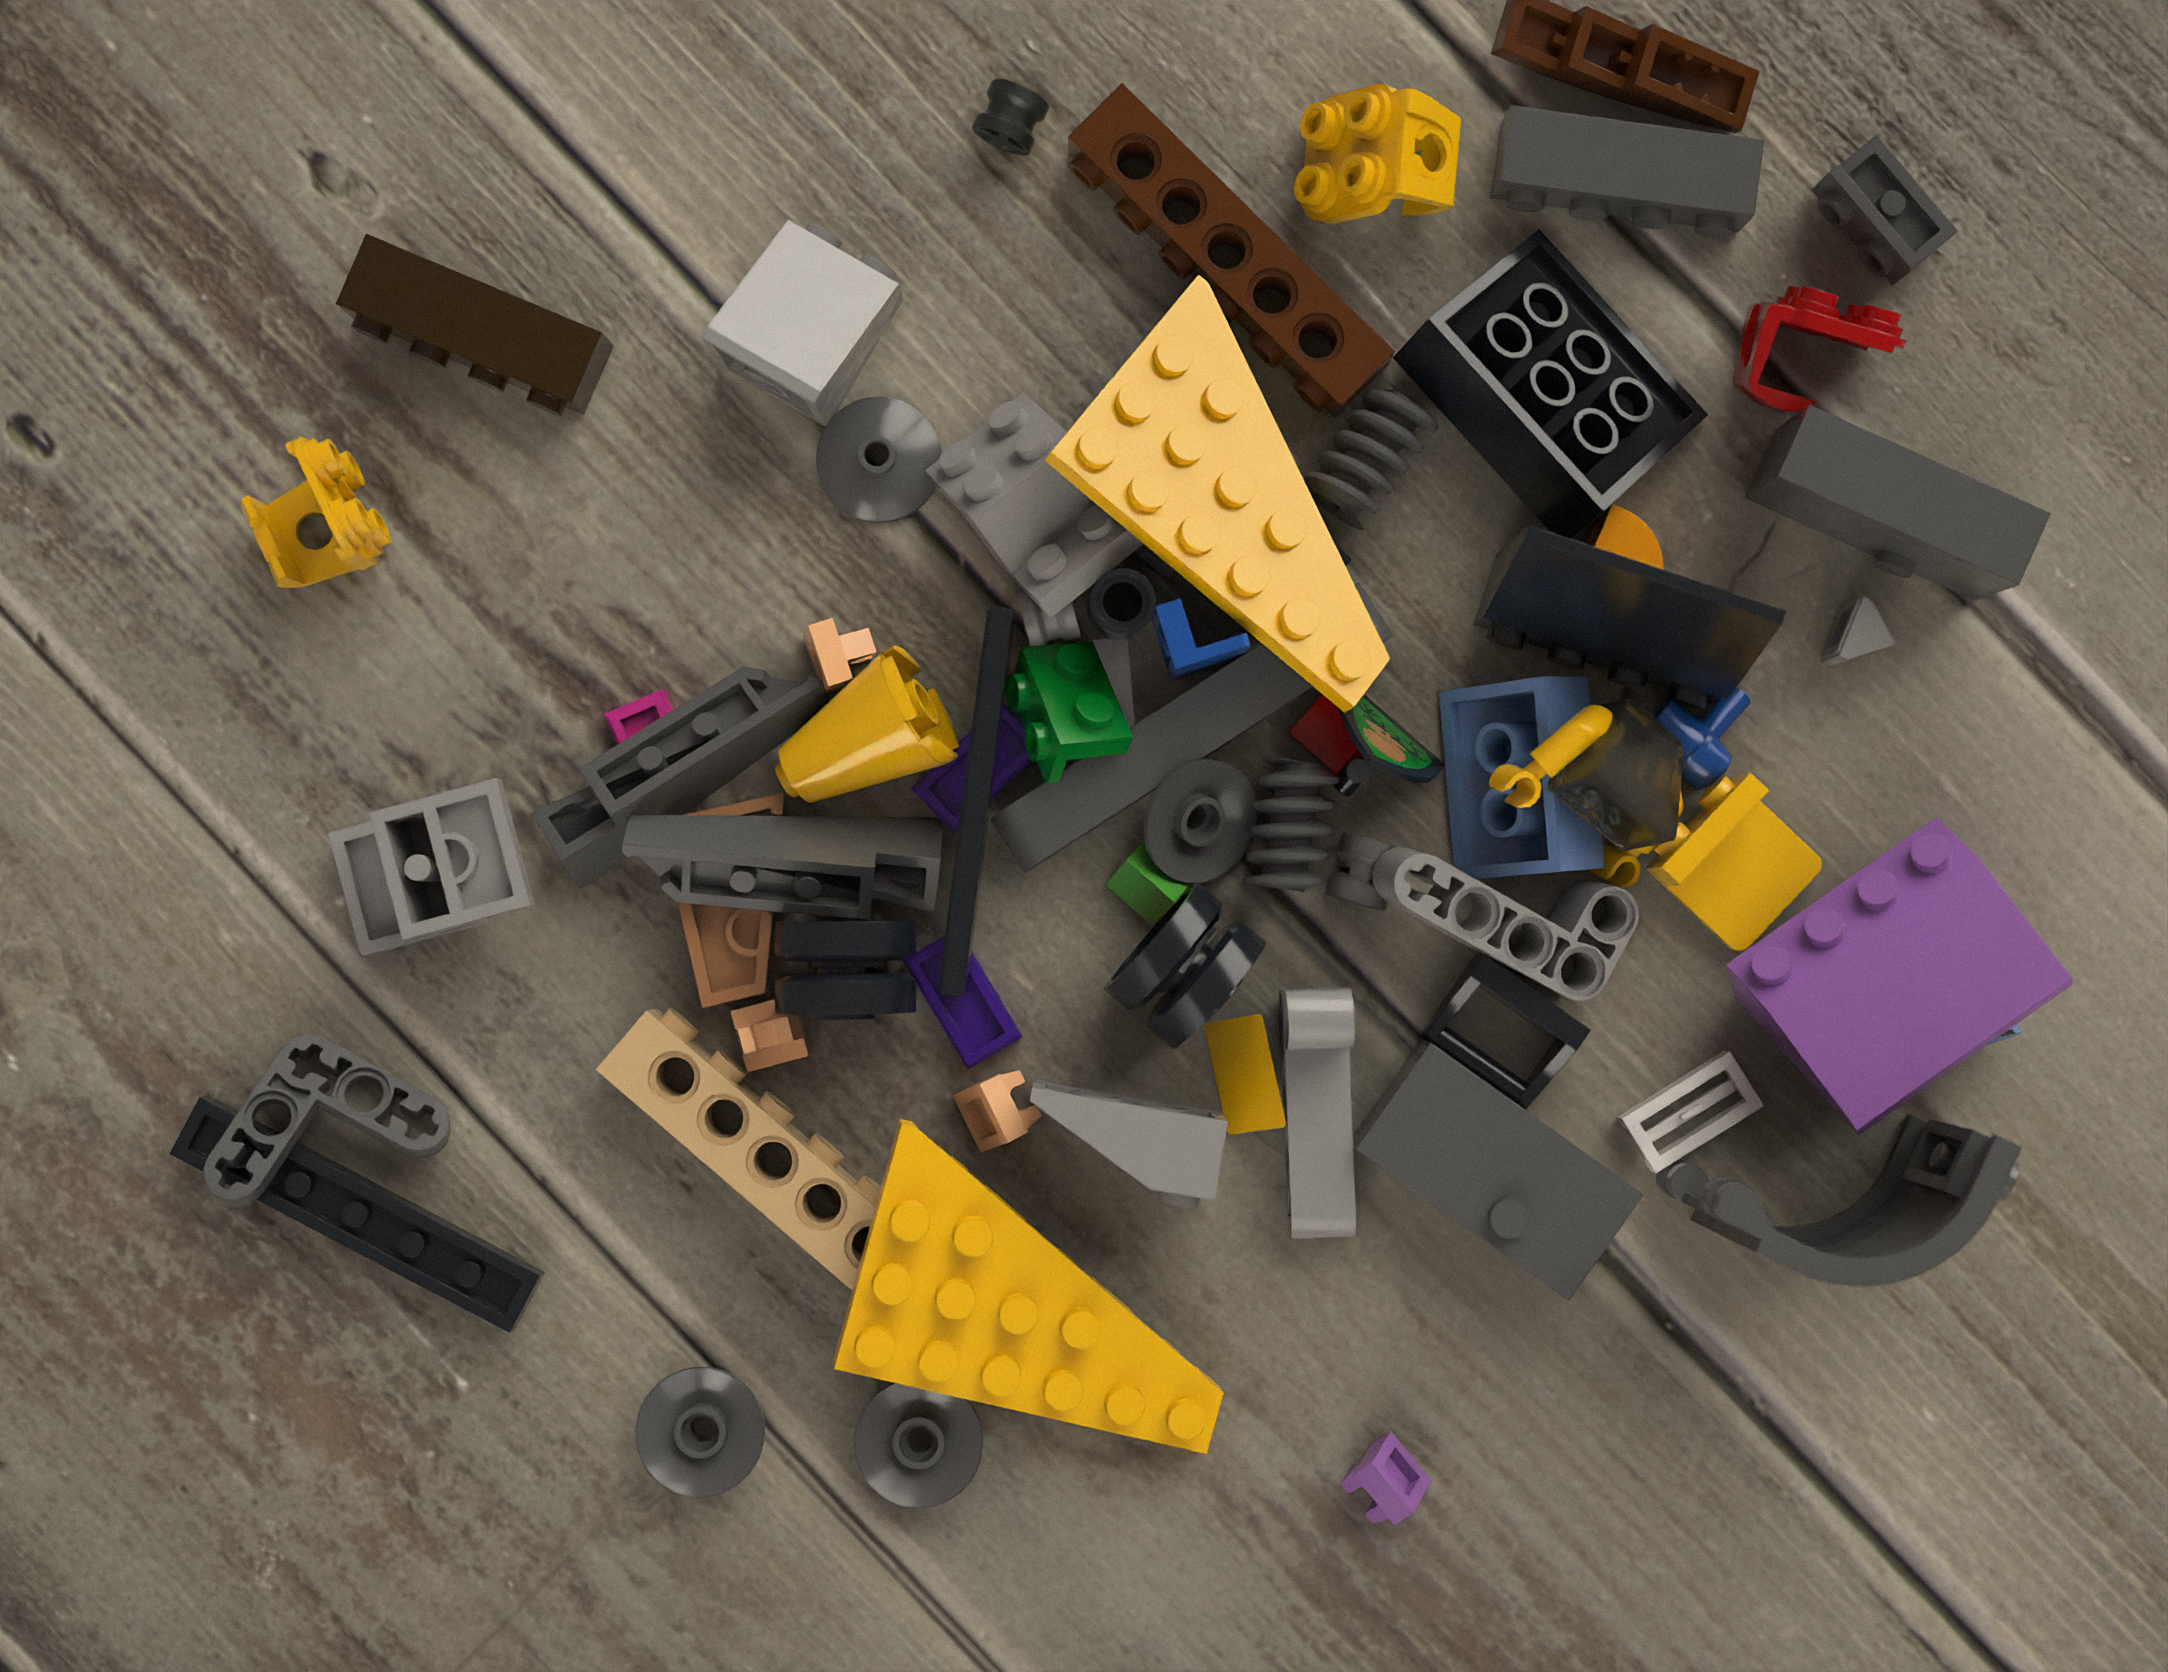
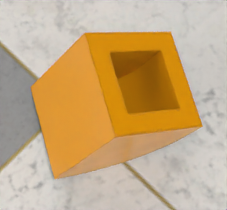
M1615 504L1610 505L1599 515L1588 540V545L1664 570L1660 545L1652 530L1643 520Z

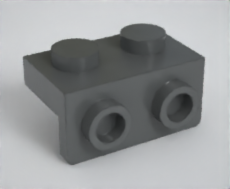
M1877 135L1843 163L1832 169L1812 189V192L1818 197V207L1825 219L1836 228H1844L1860 247L1858 250L1859 256L1865 266L1873 274L1885 277L1892 286L1958 232Z

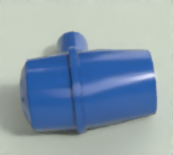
M1736 687L1727 700L1716 703L1701 721L1673 699H1668L1650 713L1639 726L1638 731L1661 759L1669 761L1674 766L1681 779L1694 790L1699 791L1710 787L1729 768L1733 756L1719 741V738L1748 707L1750 699L1744 691Z

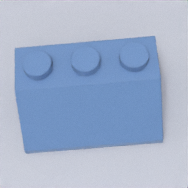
M1541 676L1439 692L1454 867L1475 879L1605 868L1602 834L1547 789L1548 786L1575 800L1576 796L1590 795L1596 802L1597 810L1599 811L1598 820L1601 823L1599 795L1588 787L1589 773L1597 774L1595 750L1591 746H1589L1591 751V758L1589 760L1587 759L1584 762L1578 756L1553 778L1546 774L1540 779V797L1530 807L1517 808L1504 802L1505 798L1515 790L1518 781L1512 788L1503 792L1491 788L1489 784L1492 773L1501 765L1512 764L1521 768L1527 766L1534 760L1530 755L1534 749L1580 710L1590 705L1588 677ZM1568 774L1578 784V789L1573 797L1569 795L1563 786ZM1595 779L1592 781L1594 786L1596 785ZM1571 782L1569 783V788H1570V789L1573 788V785H1572ZM1584 797L1585 804L1589 808L1595 809L1594 802L1590 798ZM1578 799L1575 805L1585 807L1582 799ZM1591 811V814L1594 820L1596 821L1597 812Z

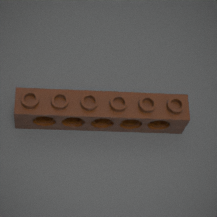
M1123 83L1068 136V156L1072 159L1068 165L1074 175L1092 191H1095L1100 186L1117 203L1113 207L1115 214L1133 233L1140 235L1145 230L1162 247L1158 254L1175 275L1183 280L1189 275L1195 280L1200 275L1206 280L1228 324L1235 319L1252 336L1248 340L1250 347L1267 365L1275 368L1280 363L1297 380L1293 385L1295 391L1313 410L1321 412L1326 408L1336 418L1388 366L1395 350ZM1129 157H1140L1145 159L1153 170L1145 178L1134 180L1125 177L1119 171L1118 166ZM1181 200L1190 203L1198 215L1187 224H1176L1167 219L1163 209L1169 203ZM1217 245H1231L1239 251L1243 261L1234 268L1222 269L1211 262L1208 252ZM1261 289H1276L1285 297L1287 307L1279 313H1265L1256 306L1253 295ZM1309 332L1321 333L1330 341L1332 353L1319 359L1309 357L1301 350L1298 339Z

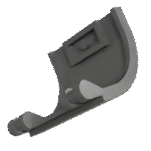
M1908 1114L1882 1172L1868 1191L1855 1203L1838 1214L1818 1222L1798 1226H1774L1756 1193L1750 1187L1723 1177L1709 1181L1704 1170L1680 1159L1656 1174V1182L1664 1194L1695 1208L1690 1219L1691 1221L1795 1272L1831 1284L1876 1286L1907 1280L1923 1274L1948 1260L1971 1241L1987 1221L1997 1201L2005 1199L2012 1191L2019 1175V1164L2016 1163L2022 1147L1998 1135L1992 1134L1990 1138L1973 1129L1930 1119L1928 1122H1925Z

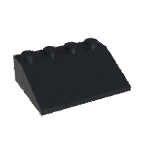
M1540 229L1429 317L1393 357L1399 366L1552 533L1570 539L1603 513L1708 416L1705 410Z
M1528 525L1497 553L1473 625L1487 629L1486 639L1496 644L1522 650L1526 642L1549 650L1546 659L1556 664L1583 670L1586 662L1609 670L1607 679L1613 683L1637 690H1644L1645 684L1649 683L1670 690L1667 699H1673L1681 706L1704 710L1706 703L1713 705L1727 700L1782 625L1786 611Z

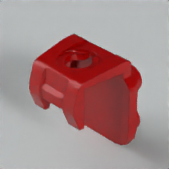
M1802 285L1800 288L1788 286L1785 296H1778L1776 302L1754 303L1749 307L1742 328L1733 385L1754 403L1768 408H1775L1781 411L1803 410L1809 405L1814 406L1816 401L1758 384L1779 325L1868 351V348L1871 347L1893 353L1894 348L1903 349L1906 340L1900 338L1903 329L1898 327L1901 314L1863 304V306L1849 304L1846 314L1841 315L1840 310L1835 309L1839 298L1838 295Z

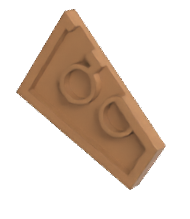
M785 792L686 815L783 816ZM678 903L702 1008L766 993L774 911Z

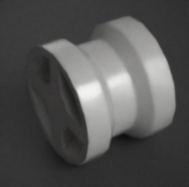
M1023 589L1015 591L1030 646L1047 645L1049 641L1059 638L1067 642L1081 639L1072 602L1052 618H1049Z

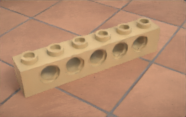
M657 1008L646 1010L595 1070L852 1290L862 1253L856 1243L857 1232L864 1227L870 1226L881 1186L866 1175H863L859 1181L853 1178L839 1165L844 1156L837 1148L817 1133H814L808 1139L790 1123L796 1116L794 1112L772 1093L766 1091L762 1097H759L742 1082L747 1072L726 1053L718 1049L712 1056L693 1039L699 1031L680 1013L672 1008H669L665 1014ZM673 1057L686 1060L693 1068L694 1082L686 1093L672 1090L665 1081L664 1069L668 1061ZM719 1100H730L740 1107L743 1113V1124L738 1133L726 1134L718 1130L714 1125L712 1111ZM779 1142L788 1148L792 1156V1167L789 1173L773 1175L763 1168L760 1161V1152L765 1143ZM817 1184H827L835 1188L841 1198L840 1212L831 1217H823L816 1214L808 1202L810 1188Z

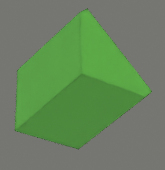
M1144 841L1107 881L1106 885L1148 924L1153 926L1179 899L1191 883L1177 881L1159 870L1150 858Z

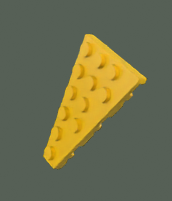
M1198 275L1044 461L1346 713L1355 707L1388 663L1390 657L1209 283Z
M899 1119L833 1358L834 1369L1207 1454L1224 1395L1219 1385L1197 1366H1194L1184 1358L1167 1340L1162 1339L1132 1313L1131 1309L1095 1278L1090 1277L1076 1265L1074 1260L1066 1253L1054 1246L1033 1228L1023 1216L987 1185L982 1184L958 1160L946 1153L925 1135L915 1123Z

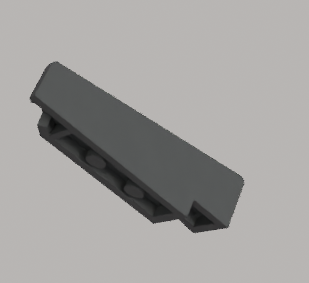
M742 667L579 768L589 787L543 806L532 812L531 816L579 888L586 887L627 857L622 852V843L630 816L686 814L805 725L828 703L824 688L817 677L808 676L805 682L771 678L765 670Z
M632 815L628 819L622 843V852L628 858L639 856L660 876V888L677 903L870 920L872 898L922 910L935 911L941 861L943 821L937 817Z

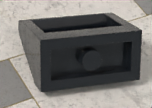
M1475 954L1427 1022L1419 1037L1438 1047L1526 1110L1574 1055L1591 1029L1488 956ZM1478 987L1554 1040L1526 1081L1447 1026Z

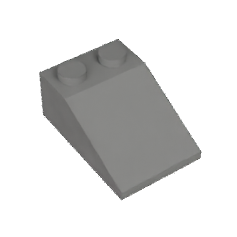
M1034 1080L1030 1095V1101L1148 1189L1158 1191L1157 1194L1160 1195V1202L1185 1208H1198L1200 1198L1215 1201L1228 1121L1222 1112Z

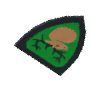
M1365 694L1355 707L1346 713L1339 708L1341 720L1358 749L1337 773L1340 776L1339 783L1333 784L1343 795L1350 797L1362 783L1367 782L1376 769L1413 783H1428L1437 777L1445 764Z

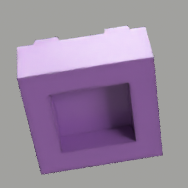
M1390 1431L1372 1442L1368 1451L1348 1470L1340 1484L1348 1494L1354 1492L1357 1488L1364 1487L1373 1498L1365 1512V1515L1373 1524L1390 1519L1396 1525L1415 1512L1432 1480Z

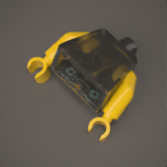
M1638 685L1622 688L1617 701L1602 705H1589L1583 708L1530 753L1534 760L1527 766L1521 768L1512 764L1501 765L1494 770L1489 781L1490 787L1500 792L1509 790L1518 781L1517 787L1505 798L1504 802L1517 808H1526L1537 802L1541 793L1540 779L1548 774L1550 778L1547 789L1618 847L1616 848L1608 844L1603 845L1605 868L1589 870L1591 873L1617 887H1629L1638 880L1641 866L1637 858L1641 853L1649 855L1656 844L1675 840L1678 818L1683 810L1681 780L1684 749L1682 743L1654 718L1658 704L1657 694L1647 687Z

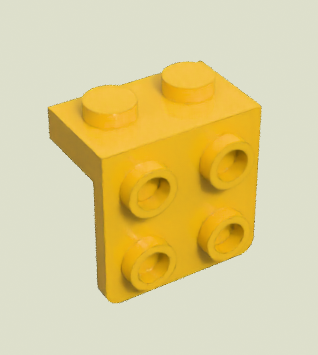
M1752 773L1733 776L1730 779L1723 775L1716 780L1698 799L1697 803L1702 807L1700 811L1686 825L1678 822L1667 831L1653 848L1658 855L1645 868L1729 949L1734 951H1743L1749 948L1814 879L1822 868L1821 858L1760 801L1770 790Z

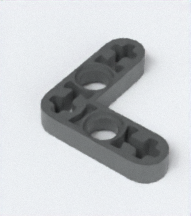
M302 1034L290 1039L281 1048L216 1144L204 1165V1181L212 1197L223 1205L243 1207L255 1202L263 1194L319 1108L397 1151L414 1158H429L439 1153L446 1146L451 1134L449 1114L440 1101L324 1037L315 1034ZM314 1053L320 1054L319 1061L324 1071L337 1078L341 1066L348 1068L338 1078L331 1097L325 1095L331 1089L326 1078L313 1072H309L303 1079L298 1078L299 1072L296 1064L293 1062L297 1057L308 1060ZM360 1081L375 1082L382 1087L384 1092L381 1103L369 1112L353 1110L346 1103L348 1090ZM397 1096L404 1098L399 1103L401 1113L410 1118L420 1120L425 1113L432 1115V1126L436 1131L433 1136L422 1133L416 1141L409 1139L410 1130L408 1124L394 1115L391 1116L388 1127L381 1125L391 1115ZM269 1104L285 1106L291 1111L292 1116L289 1127L284 1132L275 1136L260 1134L254 1128L256 1114L261 1108ZM242 1136H245L258 1149L271 1152L268 1158L264 1159L255 1150L246 1165L247 1172L252 1178L247 1185L236 1182L229 1190L224 1188L226 1181L220 1170L225 1165L236 1168L248 1153L245 1144L238 1142Z

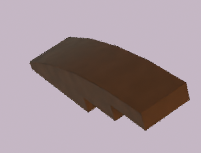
M1507 0L1491 51L1492 55L1606 98L1732 133L1742 131L1759 75V71L1655 24L1640 30L1588 6L1573 12L1548 0Z

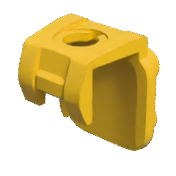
M1380 83L1333 95L1321 102H1314L1305 109L1300 120V133L1306 140L1304 168L1299 172L1294 183L1295 198L1301 203L1306 216L1322 224H1336L1380 214L1385 211L1393 199L1398 198L1403 199L1402 216L1404 217L1433 215L1449 210L1454 206L1461 118L1430 96L1416 89L1406 88L1397 90L1394 87Z
M298 437L286 443L285 447L288 453L298 459L307 480L269 504H265L249 495L241 499V509L249 526L253 528V534L266 561L269 563L268 567L277 586L282 588L305 587L356 570H365L377 564L380 560L378 556L384 553L383 546L392 543V538L379 512L375 508L366 511L360 500L356 498V489L364 486L365 480L350 452L346 450L339 453L329 438L318 442L315 438L307 440L304 437ZM313 514L324 515L333 533L330 542L317 550L304 547L298 535L299 526L302 521Z

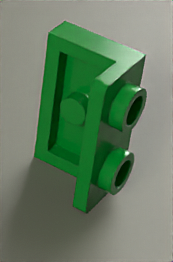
M1093 641L1021 647L1014 673L1010 674L1006 680V698L1010 710L1014 713L1018 712L1025 730V747L1028 757L1031 761H1037L1045 783L1060 782L1067 760L1127 754L1133 735Z

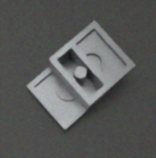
M1023 392L1013 401L1005 402L997 407L990 415L989 420L964 440L957 441L948 446L940 455L939 460L925 471L937 488L963 514L998 564L1049 618H1052L1097 582L1102 575L1112 570L1142 546L1143 543L1044 461L1067 431Z
M494 778L369 813L370 822L328 833L360 956H370L490 923L489 918L535 906L502 779Z

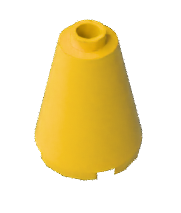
M894 645L878 655L779 748L780 762L775 765V772L782 787L791 797L795 798L800 795L806 802L813 803L942 766L958 757V754L953 751L959 747L958 738L942 700L934 687L926 691L912 677L923 670L903 648Z

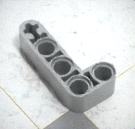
M1406 847L1391 848L1384 852L1376 861L1372 872L1373 885L1378 895L1385 901L1478 953L1488 956L1496 963L1539 987L1576 1001L1589 1000L1598 995L1603 989L1630 940L1639 919L1638 905L1634 897L1627 890L1590 879L1578 880L1571 884L1562 894L1550 919L1547 920L1438 857ZM1409 869L1410 873L1416 878L1434 885L1428 894L1411 889V885L1404 881L1405 874ZM1469 894L1473 907L1471 914L1464 922L1458 924L1455 917L1457 903L1462 897ZM1603 897L1606 910L1600 922L1594 925L1592 922V909L1595 903ZM1522 924L1524 928L1523 943L1518 950L1511 953L1508 943L1510 934L1515 927ZM1574 954L1576 959L1574 973L1563 982L1561 978L1563 962L1568 956Z
M1346 987L1280 989L1279 1030L1282 1104L1286 1119V1126L1283 1128L1290 1239L1354 1237L1356 1234V1201L1349 1048L1354 1046L1355 1040L1352 991Z

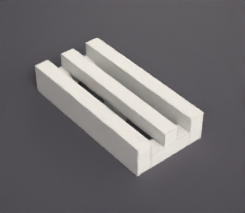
M1722 1051L1622 1113L1617 1118L1623 1128L1629 1132L1632 1137L1630 1138L1636 1149L1642 1153L1650 1171L1658 1173L1764 1107L1731 1052ZM1726 1072L1729 1078L1644 1130L1640 1124L1642 1121L1719 1073ZM1737 1090L1742 1098L1740 1101L1657 1152L1652 1144L1654 1141Z

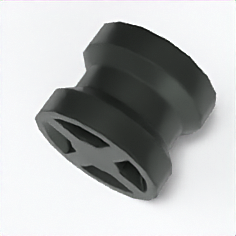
M994 79L991 81L987 91L990 101L985 112L976 116L972 130L978 137L996 148L1015 155H1029L1034 145L1032 131L1036 123L1045 119L1049 110V104L1040 95L1020 84L1005 79Z

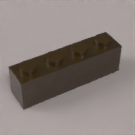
M366 234L336 302V305L354 319L351 328L357 332L386 344L390 335L411 342L412 345L409 350L411 354L442 368L446 367L449 359L470 367L467 375L469 378L499 392L504 391L507 383L529 392L526 398L528 403L560 417L565 408L582 415L585 414L613 349V345L605 335L596 329L369 234Z

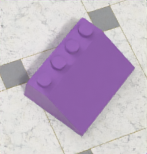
M1937 817L1726 964L1736 1000L1858 1136L2073 985V978L1983 862Z

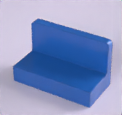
M1181 599L1155 607L1152 624L1171 681L1233 662L1246 654L1251 646L1247 633L1196 648Z

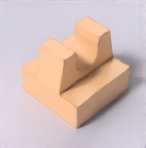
M833 618L808 625L803 635L816 677L821 682L826 695L842 690L852 681L853 677L850 667L872 660V655L876 654L869 628L839 636Z
M775 999L731 1011L747 1073L811 1055L801 1015L775 1013Z
M1020 1070L1002 1075L998 1074L953 1095L980 1153L1007 1144L1028 1132L1027 1128L1042 1116L1036 1105L1018 1110L1010 1095L1014 1087L1025 1082Z

